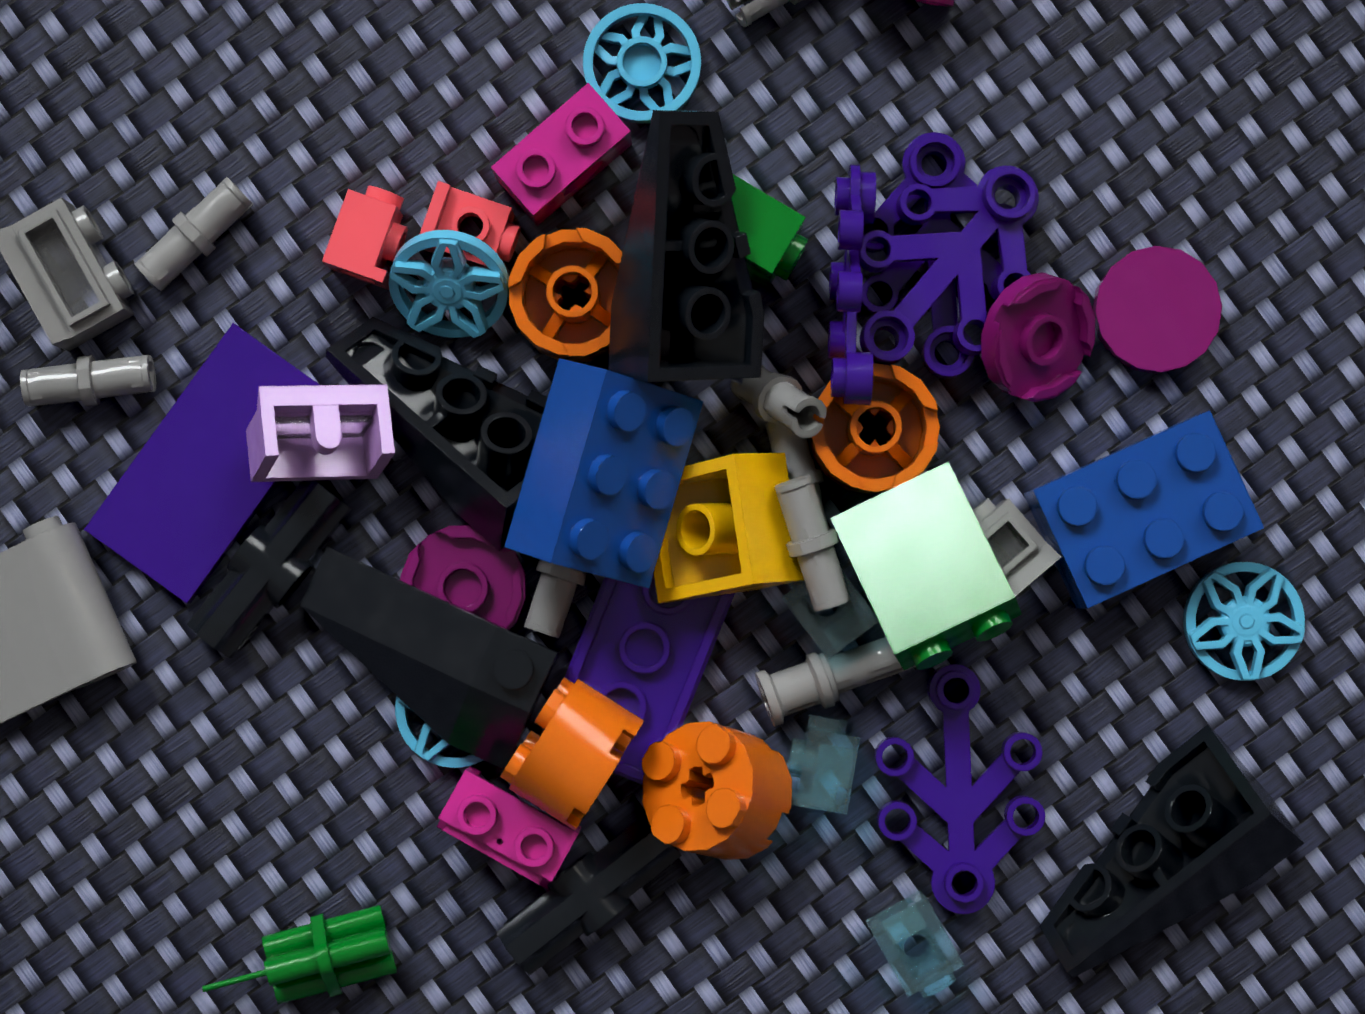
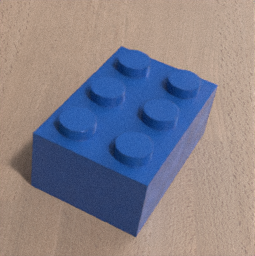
M559 358L504 547L552 564L649 588L703 401L607 369Z
M1210 410L1192 416L1023 493L1044 540L1061 556L1055 564L1075 608L1088 609L1264 528Z

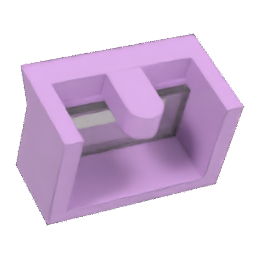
M387 384L259 386L257 410L246 429L251 482L377 479L395 454Z

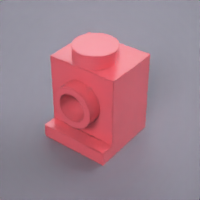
M438 181L420 234L433 230L459 231L460 224L465 218L477 217L483 222V229L476 238L488 244L503 261L509 263L521 231V226L512 223L515 217L512 207L453 188L449 184ZM431 247L424 250L434 253L436 247ZM446 247L443 257H451L448 247ZM463 250L467 260L466 263L469 266L488 268L479 258Z
M368 185L365 195L348 189L322 262L331 270L389 290V273L384 270L387 260L393 262L397 252L405 243L408 231L407 226L400 224L403 217L400 209L404 198L390 191Z

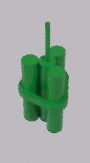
M377 905L325 919L322 913L311 916L310 924L262 936V944L266 956L264 970L204 985L202 990L207 992L267 976L269 985L274 988L275 997L279 1005L328 992L330 997L343 994L342 987L397 973L382 907Z

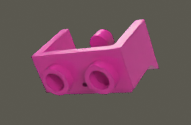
M473 765L465 769L438 817L440 821L437 828L547 889L548 883L553 881L576 840L581 826L579 825L576 830L571 829L479 777L482 770Z

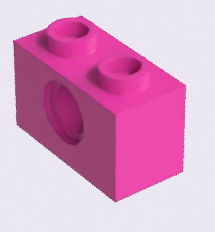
M587 83L492 165L491 169L496 180L538 226L632 145L631 131L594 88Z

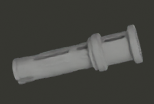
M884 637L827 658L824 653L817 654V652H812L806 655V660L803 663L772 674L761 670L755 672V677L772 725L776 727L784 723V717L819 704L825 709L835 706V702L840 700L839 694L906 670H903L887 638Z

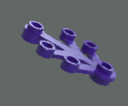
M937 132L925 133L915 138L906 148L902 158L904 180L876 210L874 221L881 223L886 232L894 236L893 226L900 220L896 211V202L903 190L911 184L922 183L931 189L977 186L974 181L964 174L966 161L960 145L950 136ZM928 155L940 157L944 163V172L939 176L926 174L922 169V159ZM910 195L907 197L906 204L909 210L920 200L921 196ZM923 199L924 213H926L927 204L926 201ZM997 202V204L1004 209L1013 208L1008 204H999ZM950 213L933 214L916 234L961 232L962 230L951 221ZM993 233L988 241L998 244L997 234ZM869 242L866 244L867 252L876 253L886 249L881 243ZM981 247L985 294L989 301L994 303L996 299L992 290L993 283L996 277L1002 273L1001 264ZM927 260L928 269L936 260ZM925 261L894 262L880 275L867 279L862 288V307L873 315L883 310H892L898 301L899 290ZM954 279L931 306L932 333L925 339L921 350L922 361L926 369L934 376L944 379L961 375L969 368L974 359V356L965 355L958 349L957 360L952 365H943L935 357V348L939 343L948 342L954 345L953 330L958 324ZM874 284L886 286L890 291V302L884 306H875L868 299V288ZM964 331L963 334L967 342L974 345L971 337Z
M850 165L848 177H836L834 215L839 216L837 245L838 250H844L843 262L830 263L829 300H836V311L843 312L842 321H829L828 359H832L831 397H843L844 404L871 405L873 353L856 352L857 312H861L863 288L859 251L862 250L864 223H874L876 172H863L860 170V165Z
M999 166L989 170L981 178L977 186L931 189L922 183L911 184L903 190L896 202V211L899 218L908 225H922L933 214L939 213L976 214L961 232L891 236L885 231L874 230L868 232L863 237L862 250L859 251L860 266L869 272L877 273L884 271L894 262L936 260L893 311L883 310L877 312L863 326L859 338L862 352L873 353V363L893 365L901 361L910 352L915 341L913 327L955 277L960 322L953 330L954 345L965 355L974 356L981 354V344H970L963 334L965 326L969 324L976 325L983 330L987 318L980 248L996 230L1002 273L993 283L992 290L995 299L1003 291L1006 278L1013 277L1019 279L1022 276L1031 275L1027 271L1023 224L1035 214L1038 207L1039 194L1037 186L1029 174L1014 166ZM996 191H1009L1015 199L1014 208L1004 209L1000 207L995 200ZM910 195L921 196L926 201L927 212L924 214L911 212L906 204L907 197ZM872 241L883 244L887 251V258L880 262L870 259L866 253V244ZM886 330L894 336L895 347L893 350L883 351L876 346L874 342L876 331Z
M947 664L933 672L927 685L930 702L935 708L942 711L945 786L914 758V752L910 744L899 737L883 739L875 749L874 759L877 767L883 773L889 776H897L947 822L948 850L917 825V817L914 810L902 801L895 800L884 804L878 812L877 824L880 831L887 838L901 841L932 870L931 889L936 900L945 909L957 914H970L980 910L990 901L995 889L993 868L1022 836L1033 835L1043 827L1045 811L1043 806L1032 797L1022 795L1011 799L1004 810L1005 819L976 848L974 845V822L1020 771L1032 770L1040 763L1043 751L1039 740L1033 735L1026 732L1012 733L1004 740L1001 748L1002 753L972 784L969 711L975 707L979 700L981 692L980 683L975 673L969 668L958 664ZM952 678L962 679L967 687L965 697L959 702H950L944 695V686ZM1026 739L1032 745V757L1025 763H1016L1011 757V747L1016 741ZM893 744L902 746L906 753L903 765L895 769L885 766L882 760L884 750ZM1021 804H1031L1035 809V820L1027 827L1017 826L1013 819L1015 809ZM893 809H902L908 814V825L901 832H891L886 828V815ZM960 871H969L973 873L975 878L973 889L965 894L955 892L952 887V879Z

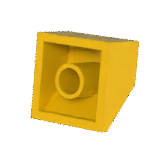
M785 453L730 454L684 467L654 570L658 603L752 591L804 580L797 557H790L786 547L791 538L774 488L777 484L789 480Z

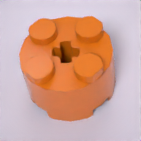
M576 228L577 230L561 229L548 235L543 234L536 237L518 255L508 280L509 306L520 332L540 353L557 360L561 358L578 363L593 361L609 353L611 304L622 251L610 238L587 228ZM580 282L588 286L584 292L589 302L583 308L578 305H574L570 310L561 308L564 300L558 292L564 285L571 289L576 288Z
M873 363L871 405L844 404L843 397H831V380L818 398L826 406V418H821L814 414L813 418L822 423L823 426L817 435L808 438L812 457L827 478L848 491L873 495L886 492L917 477L925 470L937 451L940 424L936 400L921 379L901 366ZM865 414L871 420L878 414L885 419L887 424L884 426L882 433L888 440L884 445L880 446L876 440H873L869 445L862 441L859 434L862 432L863 426L858 421L861 415Z
M564 677L534 721V723L545 730L541 736L532 730L529 732L523 743L519 745L500 777L511 784L508 789L571 829L576 830L620 762L624 751L636 736L644 720L580 679L573 683Z
M710 721L687 723L667 734L661 742L651 744L642 758V769L644 772L642 803L651 826L652 834L664 844L672 845L683 851L724 860L748 859L770 846L773 841L768 840V837L777 828L782 813L789 814L792 806V778L784 757L778 751L772 750L763 739L750 733Z

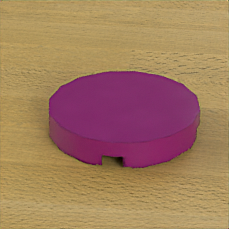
M1153 246L1132 251L1109 268L1096 288L1093 312L1096 317L1095 328L1097 336L1104 347L1110 350L1114 357L1121 360L1122 364L1132 370L1160 374L1181 369L1204 354L1219 331L1222 303L1217 283L1202 262L1180 249Z
M1041 272L1022 276L1003 289L989 309L981 333V358L989 379L1001 391L1028 401L1039 402L1056 398L1076 382L1082 373L1077 368L1081 364L1084 355L1090 357L1095 343L1096 317L1089 297L1080 287L1072 285L1069 280Z
M470 525L447 526L428 535L409 553L400 575V580L509 630L518 622L527 599L526 573L517 552L505 547L500 551L497 550Z

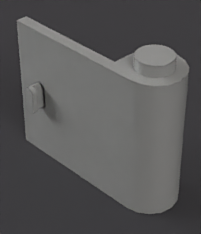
M53 516L28 526L23 530L26 538L25 541L0 553V724L65 693L100 681L137 663L76 522L62 525L59 516Z

